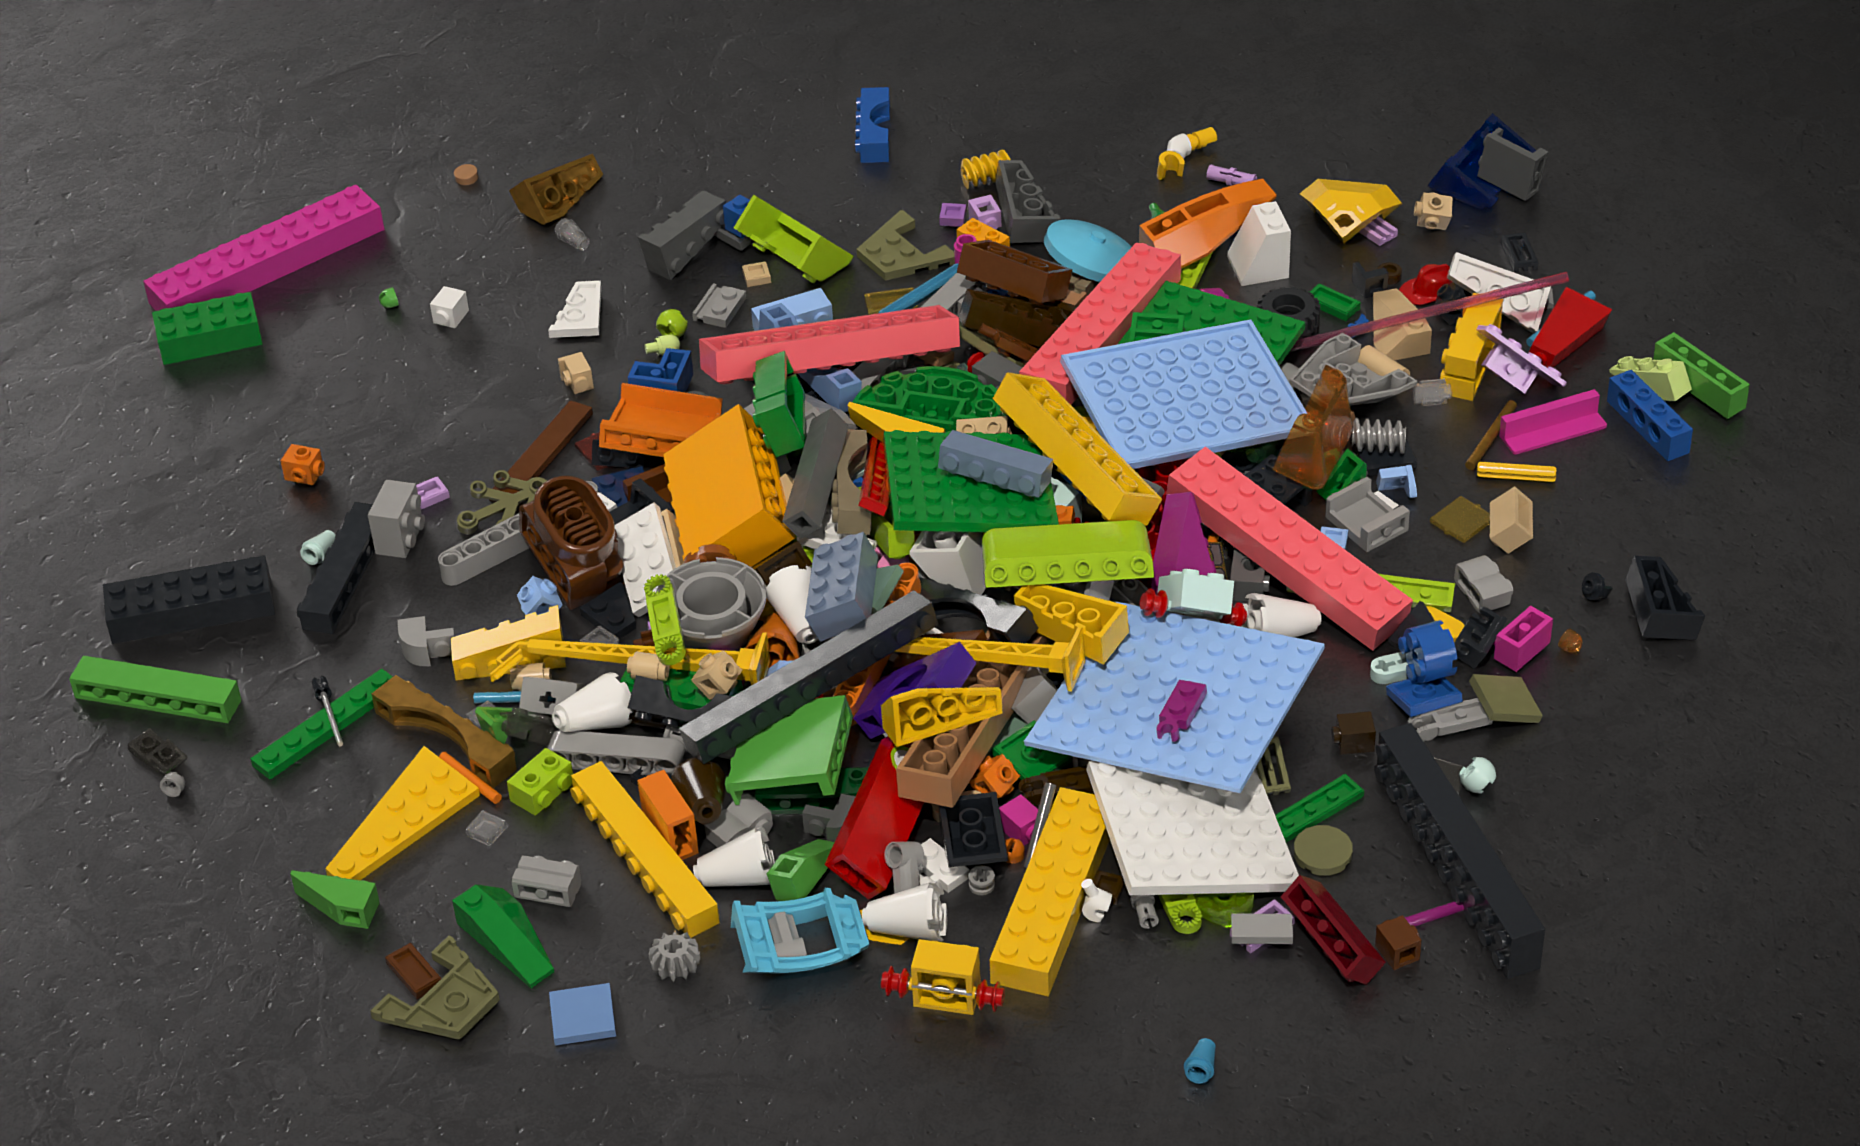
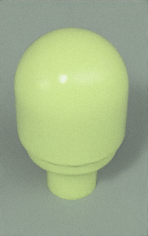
M671 334L658 336V338L654 339L653 343L644 345L646 354L656 352L658 356H663L666 348L679 349L680 341Z

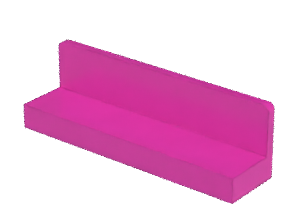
M1594 389L1501 416L1499 436L1510 451L1517 455L1605 429L1607 423L1598 413L1600 395Z

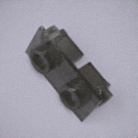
M512 708L510 712L500 713V716L507 717V720H504L501 726L502 731L506 735L525 740L529 730L528 741L545 747L549 745L553 730L557 729L551 717L544 715L533 717L528 715L529 711L525 709Z

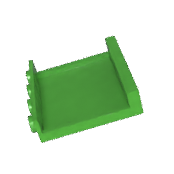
M846 696L815 698L736 745L735 755L731 758L730 773L725 779L726 791L728 794H731L735 805L740 804L743 790L818 782L823 796L835 795L853 719Z

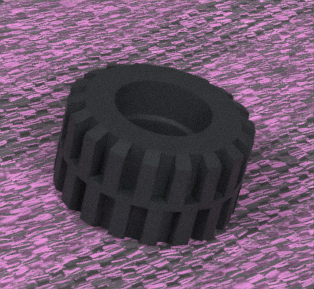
M1280 287L1279 289H1271L1270 293L1265 292L1262 298H1259L1257 308L1305 322V330L1292 349H1301L1302 346L1307 347L1317 339L1320 326L1319 300L1314 298L1311 292L1307 293L1306 290L1302 288L1296 289V287Z

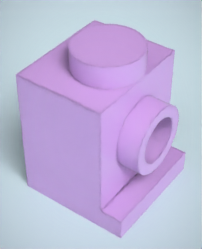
M992 195L968 200L969 220L974 218L994 229L1002 226L1001 210ZM987 206L986 211L980 212V207Z

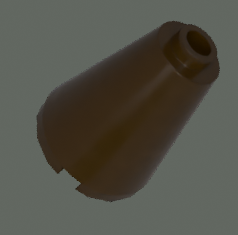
M696 758L687 759L675 768L671 781L694 813V819L702 824L713 823L719 818L726 793L725 774L714 761L702 764Z

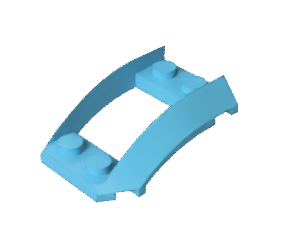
M825 888L824 892L796 900L778 902L757 901L755 906L741 905L740 901L734 900L732 904L730 928H736L746 964L742 973L782 974L813 970L846 960L867 949L869 946L857 901L847 895H844L843 898L832 894L831 888ZM784 911L789 915H793L795 925L812 922L828 916L837 948L807 956L777 957L768 920L775 913Z

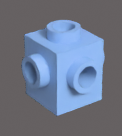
M532 576L522 586L517 597L525 615L536 612L537 615L549 612V607L558 605L559 609L562 607L563 604L558 596L555 584L548 579L542 580Z

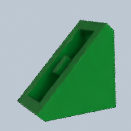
M1346 449L1316 492L1327 500V497L1365 478L1367 464L1351 450Z

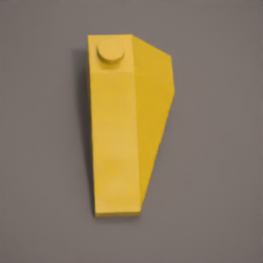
M849 402L847 405L850 419L881 442H883L884 431L901 430L904 432L929 431L945 433L944 428Z

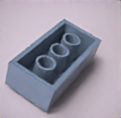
M864 532L848 535L839 541L830 544L826 543L814 549L805 619L819 641L837 636L871 616L878 555Z

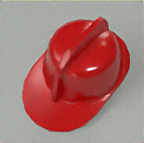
M1448 264L1425 265L1419 270L1417 277L1403 283L1399 291L1413 305H1424L1436 301L1439 288L1444 284L1452 283L1447 278L1450 267Z

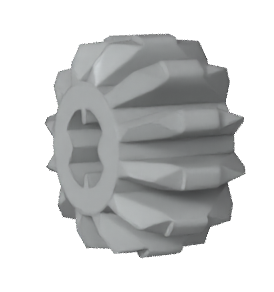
M676 930L673 935H667L663 932L662 939L653 940V947L649 948V960L653 972L659 973L662 980L670 977L674 982L677 977L681 976L686 979L688 973H696L697 965L700 964L701 959L700 951L696 940L690 939L687 932L679 935Z

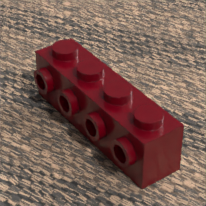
M1299 875L1281 896L1289 906L1291 913L1301 921L1307 933L1322 947L1323 953L1334 962L1340 974L1346 980L1368 984L1386 963L1321 882Z

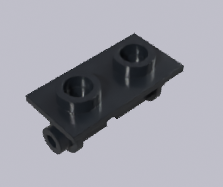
M593 439L591 465L631 468L642 466L644 468L645 454L599 447V440Z

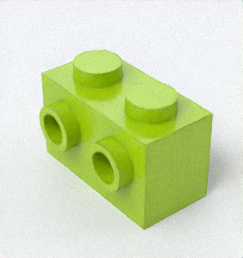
M547 748L543 749L507 781L510 801L536 816L571 786V775H573L571 762Z

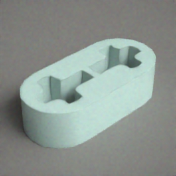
M1398 652L1375 658L1371 662L1370 667L1371 679L1378 684H1390L1409 679L1406 672V665L1408 663L1405 654Z

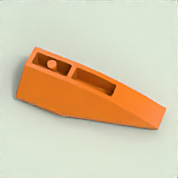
M1264 179L1243 182L1207 193L1139 225V243L1181 254L1182 269L1208 256L1238 231L1252 205L1272 202L1276 199L1277 195Z

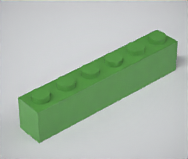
M89 656L81 658L69 678L74 696L78 699L228 724L241 702L236 680Z

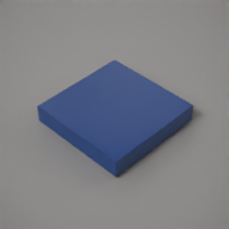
M1445 677L1425 683L1406 679L1386 686L1387 695L1410 717L1463 702L1462 692Z

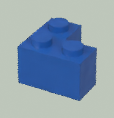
M666 348L660 364L635 361L628 375V384L686 393L693 377L691 351Z

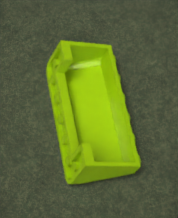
M1137 520L993 528L988 530L982 537L983 574L986 588L1154 578L1148 532L1145 525Z

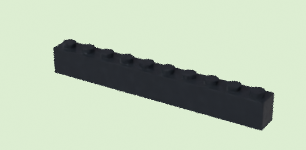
M913 590L680 727L679 730L686 750L702 764H706L935 628L939 624L932 602Z

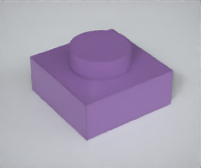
M942 203L939 217L940 225L950 227L962 226L965 223L967 213L966 204Z

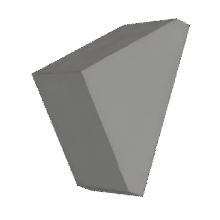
M1030 666L1012 709L1028 724L1034 720L1037 722L1058 689L1038 667Z

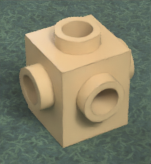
M1424 192L1420 202L1416 201L1414 207V216H1417V226L1426 227L1427 229L1446 230L1452 217V197Z
M724 650L713 655L709 653L699 662L700 668L691 681L711 700L716 693L724 695L730 692L736 686V679L742 669Z

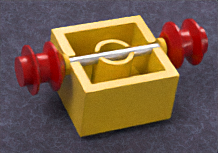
M919 939L911 965L912 977H910L907 968H904L901 973H895L893 966H890L888 972L884 971L882 974L881 989L885 990L886 996L889 997L892 991H896L899 994V998L902 999L910 990L913 992V1007L973 1015L976 1004L979 1010H982L985 1004L991 1005L993 1012H996L997 1007H1002L1004 1003L1005 988H1000L999 981L996 982L994 987L988 986L986 979L980 983L978 947Z

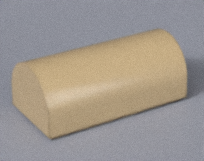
M1367 345L1360 350L1358 362L1366 365L1368 369L1376 374L1385 376L1400 369L1410 376V371L1371 345Z

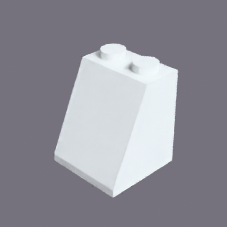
M1276 201L1252 205L1227 252V257L1241 286L1289 278L1291 230Z
M921 532L909 553L911 558L930 579L945 585L951 584L955 588L962 590L968 589L979 595H982L986 589L983 574L982 532Z

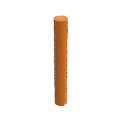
M442 752L439 755V758L479 788V792L494 804L500 802L502 795L447 752Z

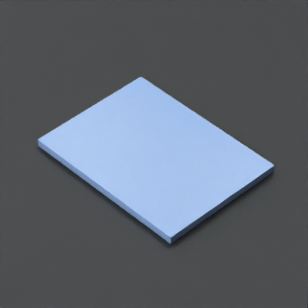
M1252 320L1061 355L1060 363L1099 434L1133 469L1191 458L1204 447L1216 453L1311 434L1315 430L1314 423Z

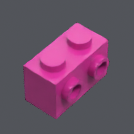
M1529 606L1496 635L1494 659L1517 672L1550 643L1553 618Z

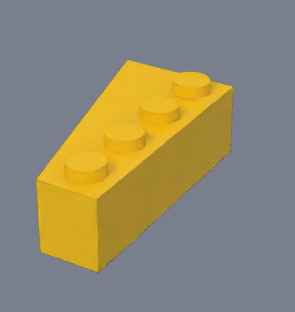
M1045 584L1022 585L1014 595L1016 606H1025L1033 613V620L1038 626L1036 632L1056 642L1069 643L1076 629L1082 626L1085 656L1103 665L1129 633L1127 605Z
M558 605L549 607V612L537 615L536 612L527 614L525 619L511 623L509 620L501 622L497 628L491 630L482 628L452 637V663L456 681L490 677V673L498 667L496 658L517 641L529 642V639L564 641ZM521 649L524 658L517 664L525 665L544 662L546 668L555 669L566 667V659L560 656L528 653L527 650Z

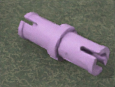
M1211 164L1207 170V180L1223 182L1227 186L1257 180L1256 174L1240 172L1233 167L1227 169Z

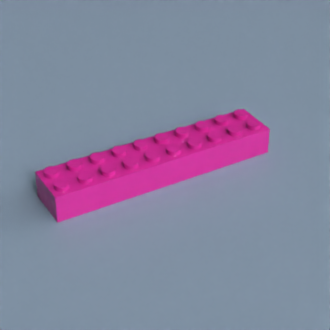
M357 185L347 187L345 190L327 196L323 200L305 206L303 209L285 215L281 219L263 225L250 233L241 235L239 238L221 244L208 252L199 254L186 262L177 264L144 280L148 302L155 311H159L164 308H173L188 303H198L213 298H222L237 293L253 291L385 230L381 208Z

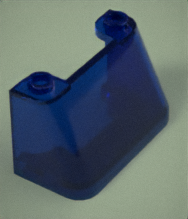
M1492 113L1470 140L1444 163L1427 186L1435 193L1451 196L1452 199L1483 210L1487 207L1490 209L1499 199L1496 195L1502 189L1477 176L1480 167L1478 166V161L1483 154V141L1486 135L1501 128L1504 130L1502 138L1532 153L1536 149Z

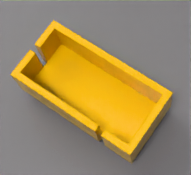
M1473 293L1470 302H1465L1462 312L1463 318H1458L1455 328L1456 333H1451L1449 349L1445 348L1442 354L1441 363L1445 364V368L1442 369L1440 383L1443 384V395L1473 401L1486 371L1482 363L1495 344L1476 329L1478 325L1488 326L1492 324L1501 330L1503 299Z

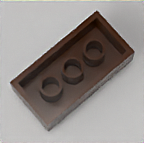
M991 240L963 243L957 273L965 275L966 280L972 282L982 281L986 283L988 288L995 290L1004 289L1008 291L1007 294L1010 296H1024L1029 298L1028 301L1032 304L1043 305L1044 302L1055 303L1056 300L1066 298L1073 269Z

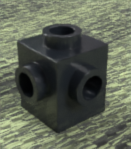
M1454 282L1444 284L1437 291L1434 310L1451 326L1457 322L1459 317L1463 318L1465 302H1470L1473 294Z

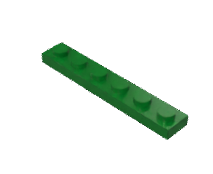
M381 668L330 703L339 732L374 708L371 693L393 676ZM325 707L250 758L252 766L271 780L333 737L334 733Z

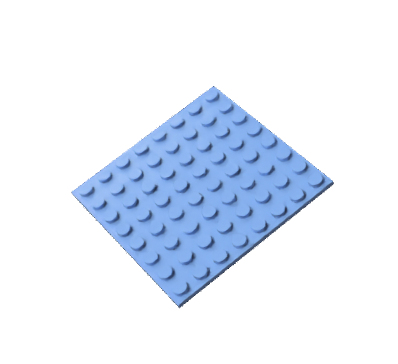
M1116 602L1127 605L1129 633L1104 665L1085 656V664L1072 692L1067 690L1064 679L1024 740V745L1241 793L1325 649V644L1177 613L1165 612L1161 618H1157L1154 612L1150 616H1145L1140 606ZM1185 680L1206 684L1207 694L1188 729L1179 728L1180 736L1176 742L1172 741L1171 733H1165L1161 739H1158L1156 727L1160 723L1159 715L1177 682Z

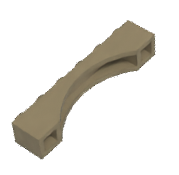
M847 429L831 488L832 523H837V534H858L864 532L865 535H870L872 511L858 506L861 490L851 480V477L865 467L867 430Z

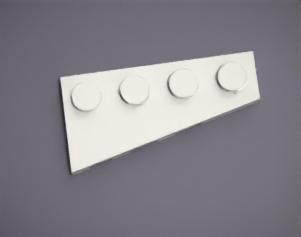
M1457 252L1454 254L1447 275L1449 280L1471 294L1477 293L1503 299L1502 314L1533 334L1538 331L1551 288L1550 285Z

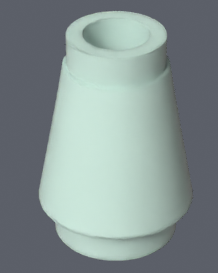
M326 530L305 541L300 551L303 560L310 565L322 563L326 557L327 549L332 546L335 540V534L330 530Z

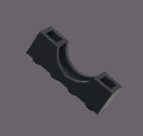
M636 675L628 709L635 713V718L651 722L652 718L661 719V723L664 725L678 728L679 724L685 725L732 696L716 693L713 699L701 708L693 710L682 709L673 702L670 687L665 682Z

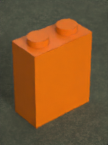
M663 769L637 780L643 813L681 860L699 854L694 813Z

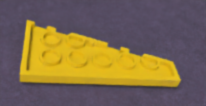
M423 746L325 868L327 876L362 880L480 796L479 788Z

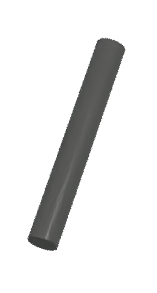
M1045 783L1023 867L1025 869L1028 867L1050 813L1056 785L1051 783Z

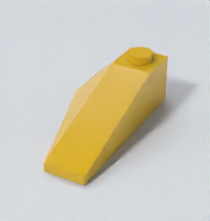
M999 687L917 688L891 696L881 705L883 730L895 746L899 747L1003 714L1001 689Z

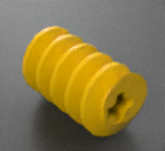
M999 150L997 154L991 152L989 156L982 154L980 158L973 156L971 160L964 158L961 162V176L965 187L969 188L970 181L974 187H977L978 179H981L983 185H986L987 177H990L991 181L995 183L998 160H1011L1005 150Z

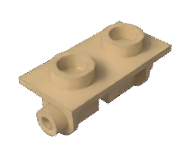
M1008 416L960 419L956 421V431L962 433L982 432L984 434H999L1005 432L1012 434L1011 428H1008Z

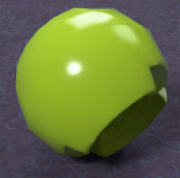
M668 309L660 313L656 321V328H658L662 335L671 334L678 339L684 336L688 322L680 314L679 310Z

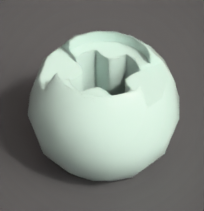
M1473 757L1474 761L1467 768L1463 767L1459 773L1460 782L1466 790L1472 793H1483L1482 789L1489 782L1492 784L1496 779L1495 767L1489 760L1483 757Z

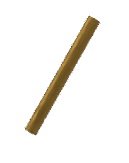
M1509 400L1466 461L1465 466L1467 469H1475L1500 432L1501 416L1513 413L1517 407L1516 402Z

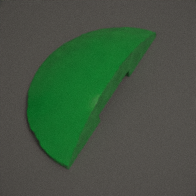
M924 366L917 367L915 373L904 375L899 371L882 376L881 383L874 387L865 386L853 400V403L944 428L945 432L956 431V421L960 419L1007 416L993 400L997 389L992 384L984 385L978 381L977 375L950 367Z

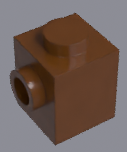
M1403 915L1392 920H1386L1376 926L1375 946L1393 970L1420 960L1422 940L1416 927L1410 925Z

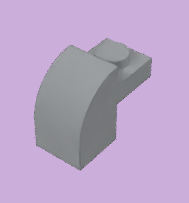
M425 616L398 620V633L402 653L407 661L418 666H431L430 658L452 656L451 638L455 637L454 628L428 631Z

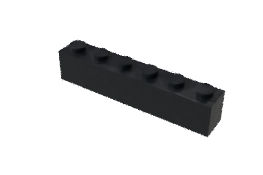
M354 502L350 512L346 513L341 529L337 530L332 546L326 551L325 560L317 568L314 581L308 585L303 602L298 604L297 617L300 618L302 630L328 634L334 633L375 553L368 513L373 504Z

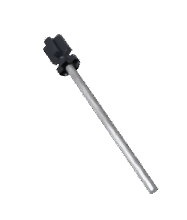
M322 675L319 679L314 677L312 685L317 700L323 701L337 745L341 747L343 742L328 700L332 692L328 686L327 679Z

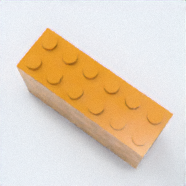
M739 404L663 454L665 461L664 470L669 480L668 489L673 499L671 505L675 510V523L680 533L679 542L684 552L682 555L683 560L690 552L691 555L698 552V547L716 544L725 546L729 549L730 554L733 556L735 554L737 561L752 567L795 539V534L782 522L787 502L780 480L776 456L772 448L768 449L766 447L762 428L756 427L753 417Z

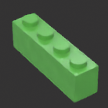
M1675 332L1655 343L1653 360L1671 359L1672 361H1684L1692 388L1689 391L1691 394L1727 419L1746 408L1749 383Z

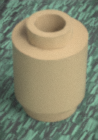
M636 651L633 657L630 656L628 658L627 673H631L633 680H635L637 675L667 681L670 665L662 664L657 654Z
M544 662L517 665V668L510 670L512 690H522L523 677L552 679L550 667L546 668Z

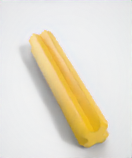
M1478 462L1477 476L1482 478L1555 482L1556 467Z

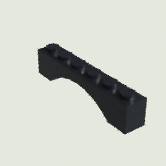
M919 577L922 588L920 595L932 602L937 620L950 617L977 619L987 624L996 642L1026 643L1038 629L1037 624L1033 620V613L1025 606H1016L1005 600L993 599L985 594L982 596L968 589L962 590L955 588L951 584L945 585L933 579Z

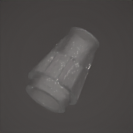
M564 218L556 225L555 234H557L559 240L581 251L589 246L590 239L574 220Z

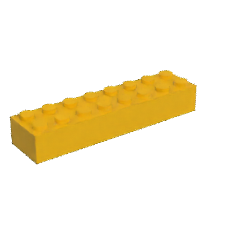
M1007 372L993 397V400L1000 406V410L1010 416L1014 421V425L1029 436L1028 440L1043 451V456L1053 459L1057 470L1071 480L1072 486L1087 497V502L1102 513L1101 516L1104 520H1137L1147 526L1162 498L1045 378Z
M1060 787L990 957L991 984H996L999 981L1000 986L1049 997L1082 912L1086 893L1081 884L1086 879L1094 880L1110 841L1095 794Z

